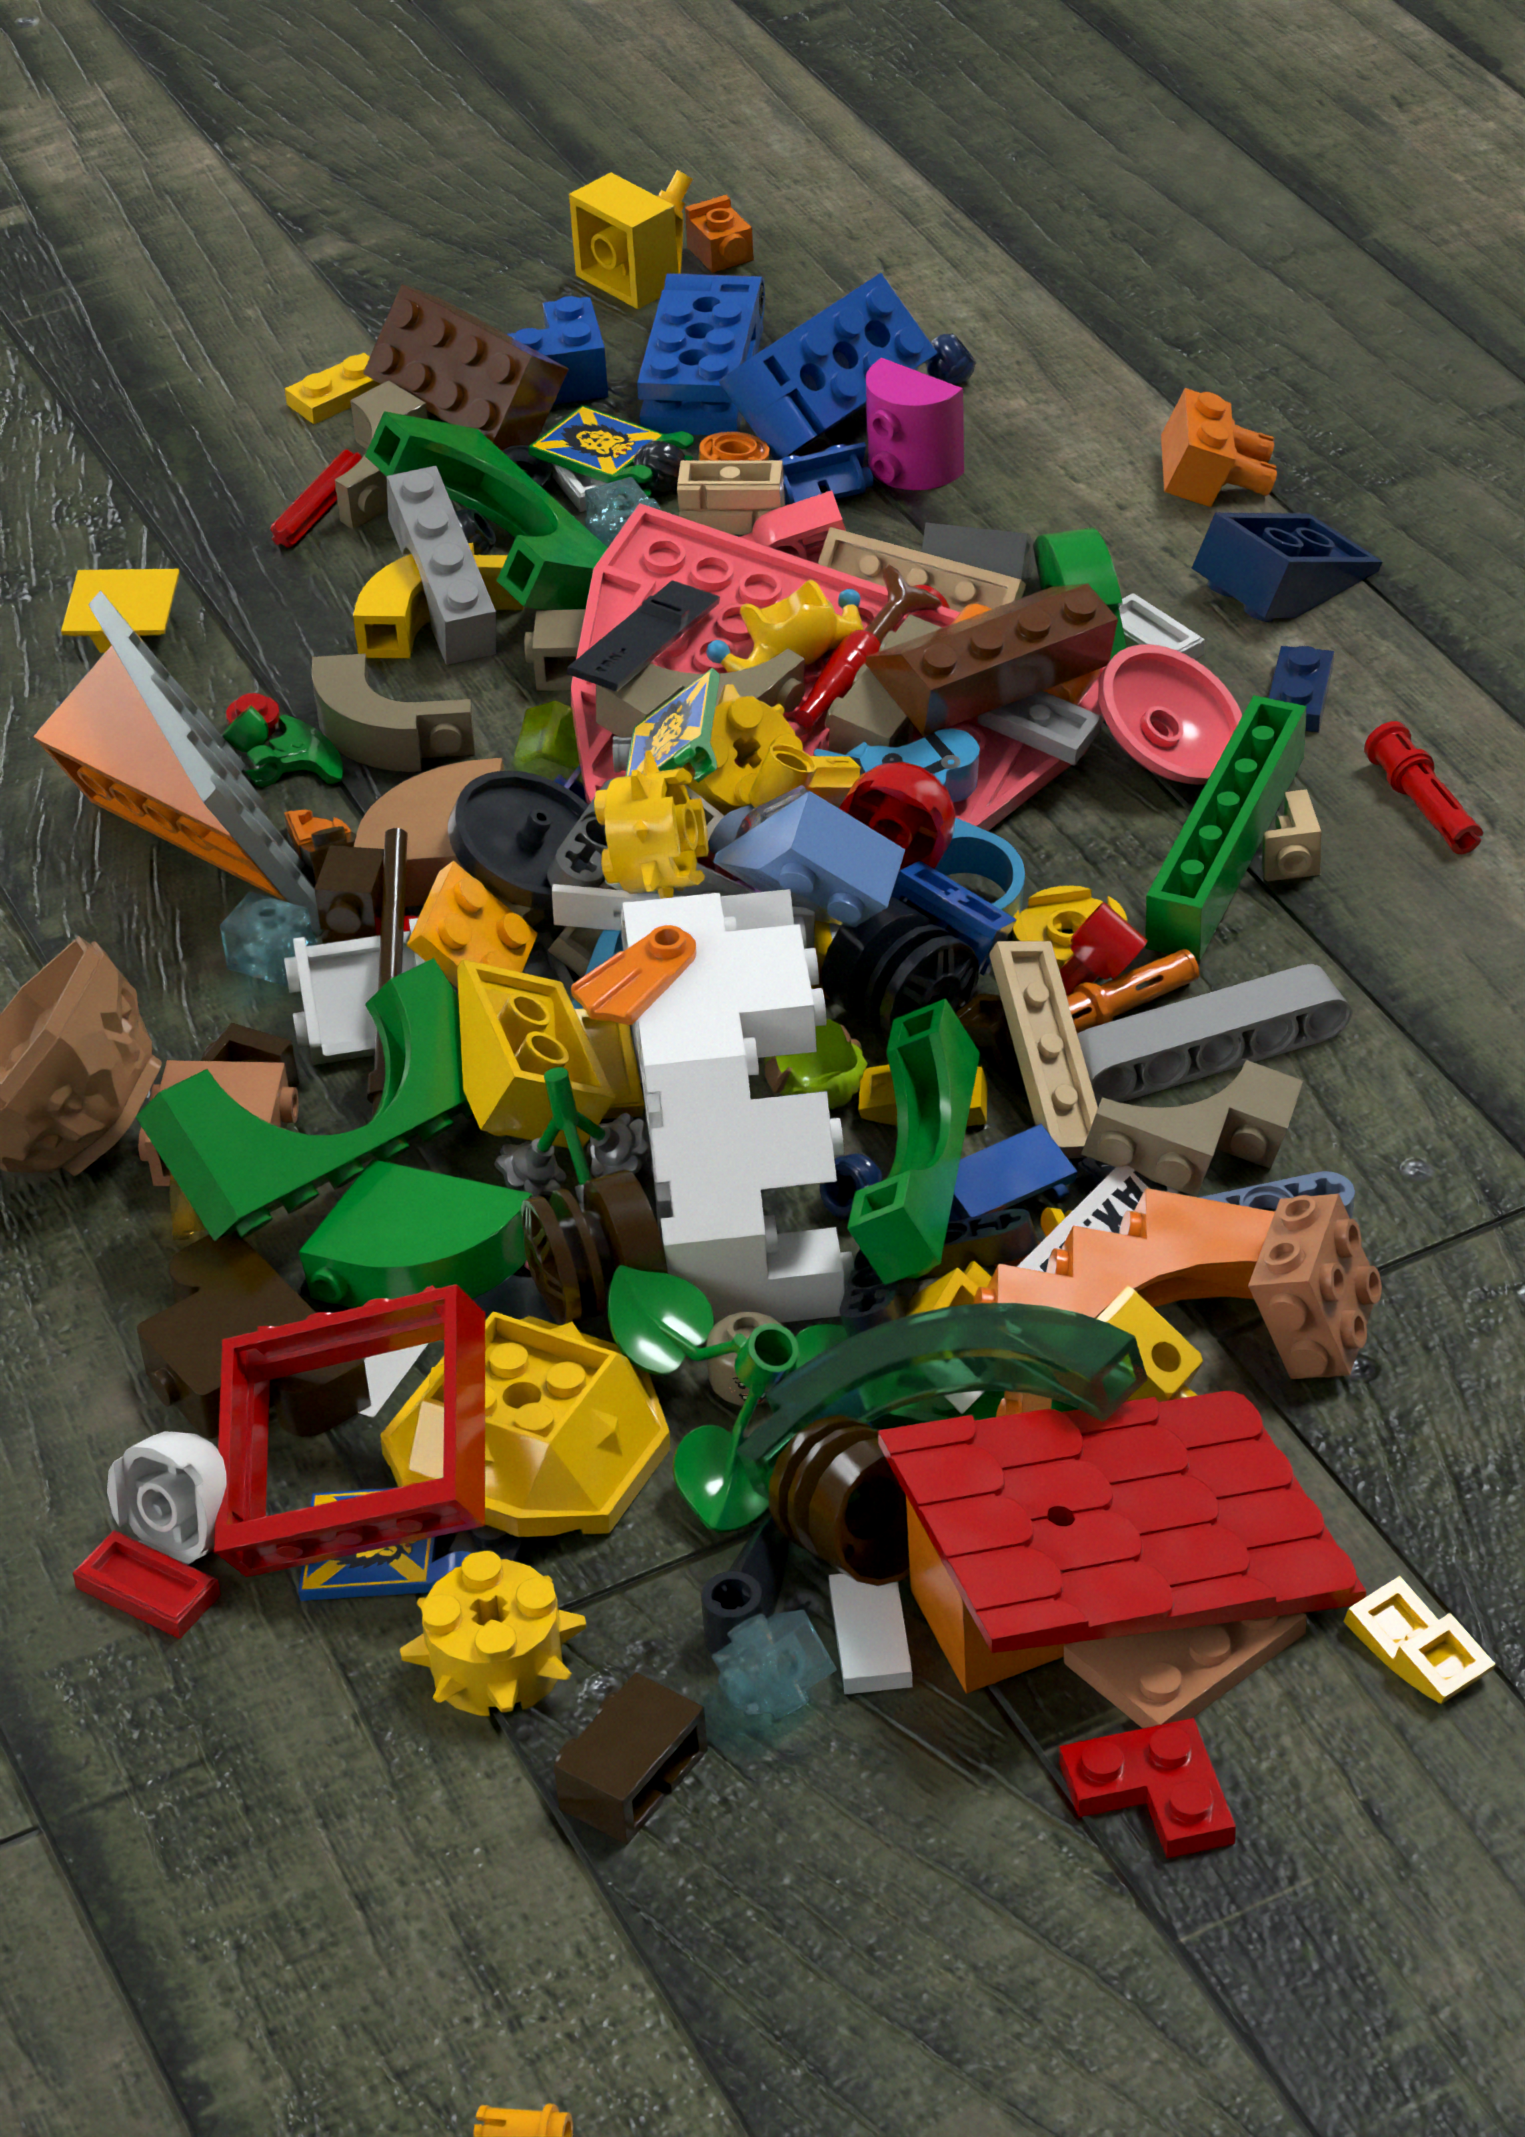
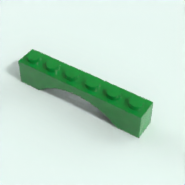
M946 998L893 1020L886 1053L893 1079L897 1106L898 1138L896 1156L890 1175L886 1180L855 1191L847 1227L884 1285L905 1277H921L935 1266L941 1264L980 1052Z

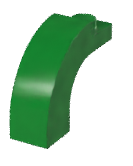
M1095 528L1039 535L1033 544L1041 591L1050 587L1088 583L1118 618L1111 660L1118 652L1127 648L1119 610L1123 603L1114 565L1104 539Z

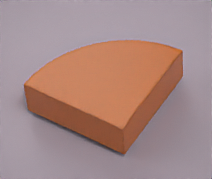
M311 810L284 812L286 828L300 859L302 857L299 845L313 842L312 833L339 826L344 827L345 834L351 832L347 824L336 817H333V821L313 817Z

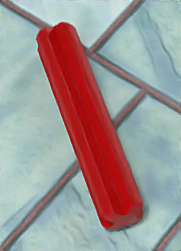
M348 449L341 451L270 526V530L274 535L272 541L276 545L281 543L287 548L293 547L337 500L335 479L352 469L363 458L362 455L358 452L353 454Z

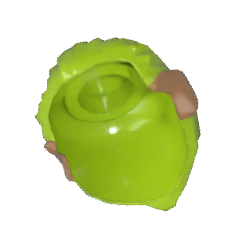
M826 1018V1025L815 1026L817 1052L765 1057L764 1063L767 1082L775 1094L780 1093L782 1096L827 1091L829 1110H833L846 1105L852 1096L858 1092L860 1080L863 1078V1072L866 1070L868 1063L862 1056L863 1052L859 1041L851 1039L844 1026Z

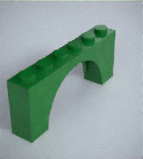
M386 411L383 412L365 454L368 460L386 477L437 466L451 500L470 509L477 510L481 515L515 537V541L497 578V582L523 607L541 610L586 609L593 569L608 547L478 429Z
M434 958L391 978L365 1003L379 1032L385 1058V1082L382 1098L374 1117L367 1125L353 1131L333 1135H309L282 1129L260 1119L239 1105L216 1082L208 1069L160 1091L136 1116V1119L214 1242L234 1231H237L241 1238L255 1233L271 1222L273 1217L270 1213L284 1206L288 1214L299 1210L319 1196L316 1188L330 1182L334 1190L348 1184L365 1170L362 1164L374 1158L375 1160L387 1163L409 1149L408 1140L418 1135L423 1143L434 1139L454 1124L451 1118L460 1113H463L467 1120L475 1117L463 1090L459 996Z

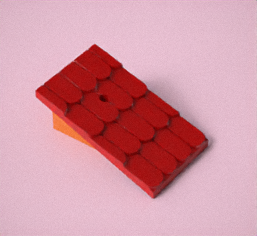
M1221 1391L1158 1402L1156 1397L1066 1412H1060L1055 1409H1041L981 1420H974L973 1415L878 1430L879 1446L906 1494L911 1592L966 1694L1064 1657V1645L1069 1643L1349 1607L1366 1598V1589L1357 1577L1356 1569L1351 1559L1337 1545L1324 1524V1518L1320 1509L1304 1492L1293 1474V1468L1289 1459L1276 1447L1263 1426L1259 1411L1244 1394L1234 1391Z

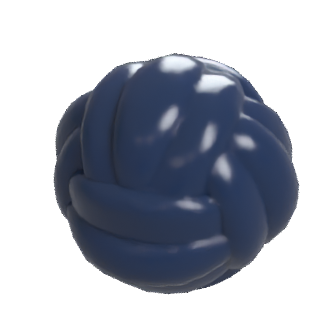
M954 333L939 335L931 342L938 353L925 362L929 376L953 385H959L972 376L977 362Z
M859 1153L835 1158L837 1181L820 1184V1194L825 1207L835 1217L842 1220H849L855 1191L882 1181V1173L878 1166L869 1157Z

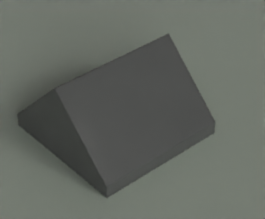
M925 523L921 552L1021 579L1026 584L1022 598L1024 597L1036 562L1033 550L1034 541L1028 533Z

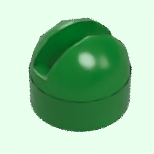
M250 705L227 727L221 736L233 748L240 752H248L256 746L264 745L268 738V725L263 716Z

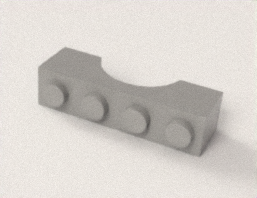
M437 466L387 476L388 520L402 555L412 553L417 564L427 599L431 629L445 664L449 665L496 654V610Z

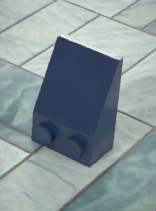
M1215 512L1192 569L1209 580L1207 586L1214 592L1223 596L1234 597L1245 604L1244 611L1251 617L1264 622H1272L1274 618L1299 617L1380 570L1383 561L1311 514Z

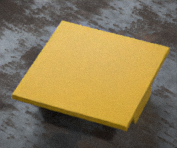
M179 569L78 570L61 634L89 636L100 653H105L111 647L109 639L88 605L100 590L139 637L165 634L180 574Z

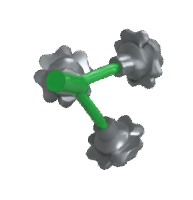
M556 1067L546 1071L544 1074L553 1116L543 1135L532 1142L526 1141L520 1145L504 1144L500 1151L501 1156H498L494 1164L504 1175L507 1188L532 1193L533 1197L538 1195L552 1196L554 1190L561 1189L560 1185L566 1179L565 1172L557 1165L552 1145L559 1131L563 1130L580 1184L575 1187L579 1206L583 1212V1187L585 1182L592 1178L576 1126L590 1135L591 1142L587 1146V1152L592 1158L590 1171L594 1176L600 1177L623 1169L630 1170L633 1174L639 1172L641 1165L647 1160V1154L651 1151V1146L646 1139L647 1124L641 1119L633 1120V1117L627 1113L621 1114L613 1122L595 1124L577 1111L567 1069Z

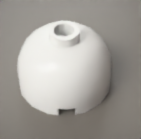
M165 1431L128 1448L122 1457L113 1462L108 1472L107 1494L112 1515L119 1528L129 1523L133 1532L141 1539L139 1542L186 1565L211 1552L215 1546V1520L226 1488L224 1461L218 1449L211 1442L191 1433Z

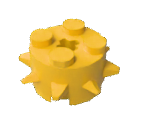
M725 684L718 705L715 707L710 740L717 761L716 770L698 783L694 779L695 770L690 762L675 769L684 768L693 778L691 783L686 785L725 816L733 810L751 804L748 795L768 750L773 744H787L802 751L803 746L801 740L795 735L794 730L783 717L785 709L782 705L777 704L771 707L753 696H739L733 684ZM682 705L677 709V713L682 709ZM735 758L738 759L740 767L734 762Z
M651 750L645 751L643 773L639 770H632L631 776L617 777L610 781L607 789L597 790L595 793V814L599 824L605 825L608 849L602 851L601 865L607 883H620L623 890L629 894L658 891L660 899L673 898L674 888L678 891H684L685 887L696 886L704 881L705 875L701 870L696 871L697 858L708 856L707 824L701 798L689 799L684 785L691 783L693 778L691 774L684 768L659 771Z
M491 1551L471 1553L464 1558L460 1567L453 1569L438 1580L426 1598L421 1597L418 1599L416 1604L422 1609L423 1634L401 1647L400 1653L402 1661L429 1667L436 1688L433 1699L437 1703L446 1700L456 1709L479 1716H490L489 1707H497L502 1713L513 1711L515 1703L520 1701L522 1703V1710L532 1707L552 1691L558 1679L568 1680L572 1673L562 1662V1644L586 1629V1620L583 1615L558 1609L554 1585L548 1575L542 1576L531 1566L508 1559H501L496 1553Z

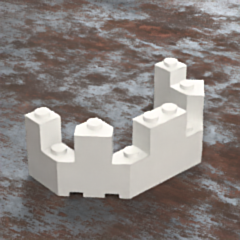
M790 889L720 896V893L622 903L620 921L623 951L650 934L655 928L664 925H673L689 933L696 942L697 954L695 960L631 1025L640 1083L643 1085L653 1162L658 1229L665 1251L668 1274L692 1283L703 1292L711 1304L714 1325L725 1317L739 1312H758L771 1316L779 1323L840 1316L839 1308L850 1273L854 1270V1262L851 1251L840 1252L836 1227L777 1234L775 1216H763L761 1190L836 1182L834 1156L844 1155L840 1118L830 1119L827 1091L751 1099L748 1076L759 1075L758 1058L817 1052L815 1026L826 1025L823 988L811 989V985L819 984L815 948H807L803 916L793 917Z

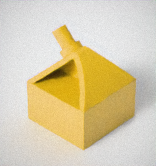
M677 170L667 190H661L659 195L655 196L610 172L570 193L569 202L576 276L638 310L659 299L662 290H664L666 275L668 273L681 274L684 221L681 211L686 204L682 200L693 179Z

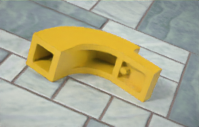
M468 543L495 610H524V607L497 582V578L508 555H474L473 543ZM412 554L406 555L378 571L365 584L357 598L353 612L358 654H366V658H410L417 632L424 624L430 621L422 579Z

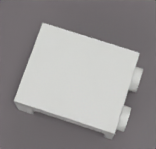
M418 918L409 919L410 931L404 932L402 973L426 962L407 946ZM380 936L315 946H306L305 937L294 938L293 943L296 957L284 958L289 993L301 991L304 1012L293 1013L298 1048L310 1046L313 1065L375 1056L376 1025L365 1003L378 991Z

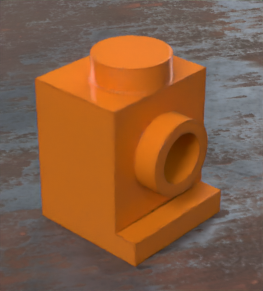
M727 195L685 207L687 248L712 273L754 260L752 227L731 207V199Z

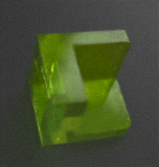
M552 701L526 709L514 759L525 763L543 758L575 771L580 764L572 707L558 701Z

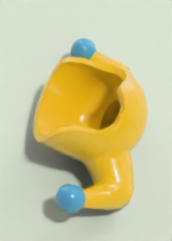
M814 580L806 581L793 594L769 607L759 610L758 607L752 604H744L741 606L740 613L755 643L748 659H742L731 654L729 646L720 640H714L707 646V657L712 662L721 664L728 673L748 669L767 662L786 649H790L805 658V665L813 663L822 657L827 650L836 649L839 643L852 631L864 630L858 612L861 599L860 594L853 589H846L840 592L838 605L843 609L842 616L835 613L832 603L824 596L819 585Z

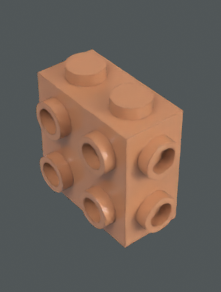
M167 1060L161 1084H154L151 1089L150 1101L160 1091L208 1069L216 1082L230 1097L260 1119L286 1129L287 1124L296 1123L298 1117V1091L296 1087H288L285 1063ZM141 1127L139 1133V1156L141 1161H149L153 1186L179 1187Z
M1339 1194L1301 1195L1280 1199L1249 1282V1289L1290 1379L1328 1378L1350 1375L1358 1350L1363 1348L1366 1343L1367 1323L1373 1305L1377 1304L1381 1298L1382 1286L1379 1272L1375 1266H1370L1361 1246V1233L1358 1223L1355 1219L1349 1218Z

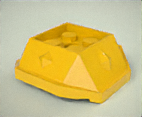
M493 1311L485 1320V1524L517 1537L553 1536L581 1529L583 1534L610 1533L670 1451V1431L649 1373L633 1365L628 1357L621 1353L617 1344L581 1333L573 1322L560 1326L533 1316L518 1320ZM444 1356L435 1367L431 1368L430 1374L380 1435L382 1454L387 1464L390 1465L399 1487L443 1478Z

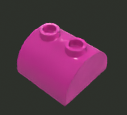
M884 358L876 361L866 374L868 465L872 474L884 484L905 490L934 489L947 485L964 474L963 388Z

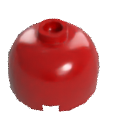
M905 762L885 763L862 774L854 782L839 807L840 810L905 849L899 871L918 861H922L935 869L951 843L954 834L955 810L948 789L932 773L920 766Z

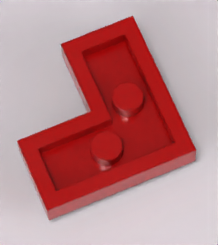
M1194 1718L1059 1746V1764L1078 1818L1146 1803L1166 1858L1235 1844L1236 1825Z

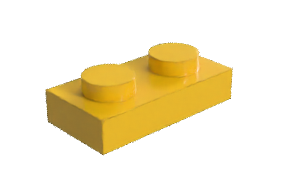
M365 353L350 356L342 363L322 372L310 374L302 381L284 388L287 405L312 424H317L351 408L350 400L381 385L363 374L370 356Z

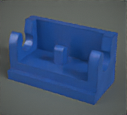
M918 861L898 872L891 894L892 897L904 901L928 917L933 925L947 930L954 938L972 947L979 960V974L983 976L988 974L992 968L989 953L997 941L1007 940L1017 920L922 861Z
M1039 1124L960 1159L948 1222L1002 1211L1046 1190L1056 1199L1063 1198L1069 1195V1190L1066 1186L1076 1182L1077 1170L1044 1126Z

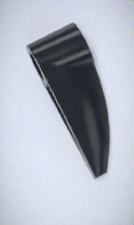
M772 1515L750 1537L730 1570L716 1574L702 1588L701 1604L705 1644L709 1652L724 1661L738 1662L749 1659L757 1654L764 1645L776 1610L785 1572L789 1539L776 1528Z

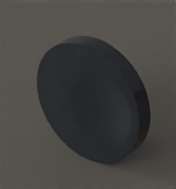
M495 771L475 778L461 791L449 816L448 837L453 852L460 864L472 877L479 880L487 890L521 906L553 910L552 886L547 877L548 869L557 850L589 805L571 790L545 777L522 771ZM596 831L586 832L591 840L600 845L607 846L606 836ZM578 859L572 870L580 874L586 868L587 863Z

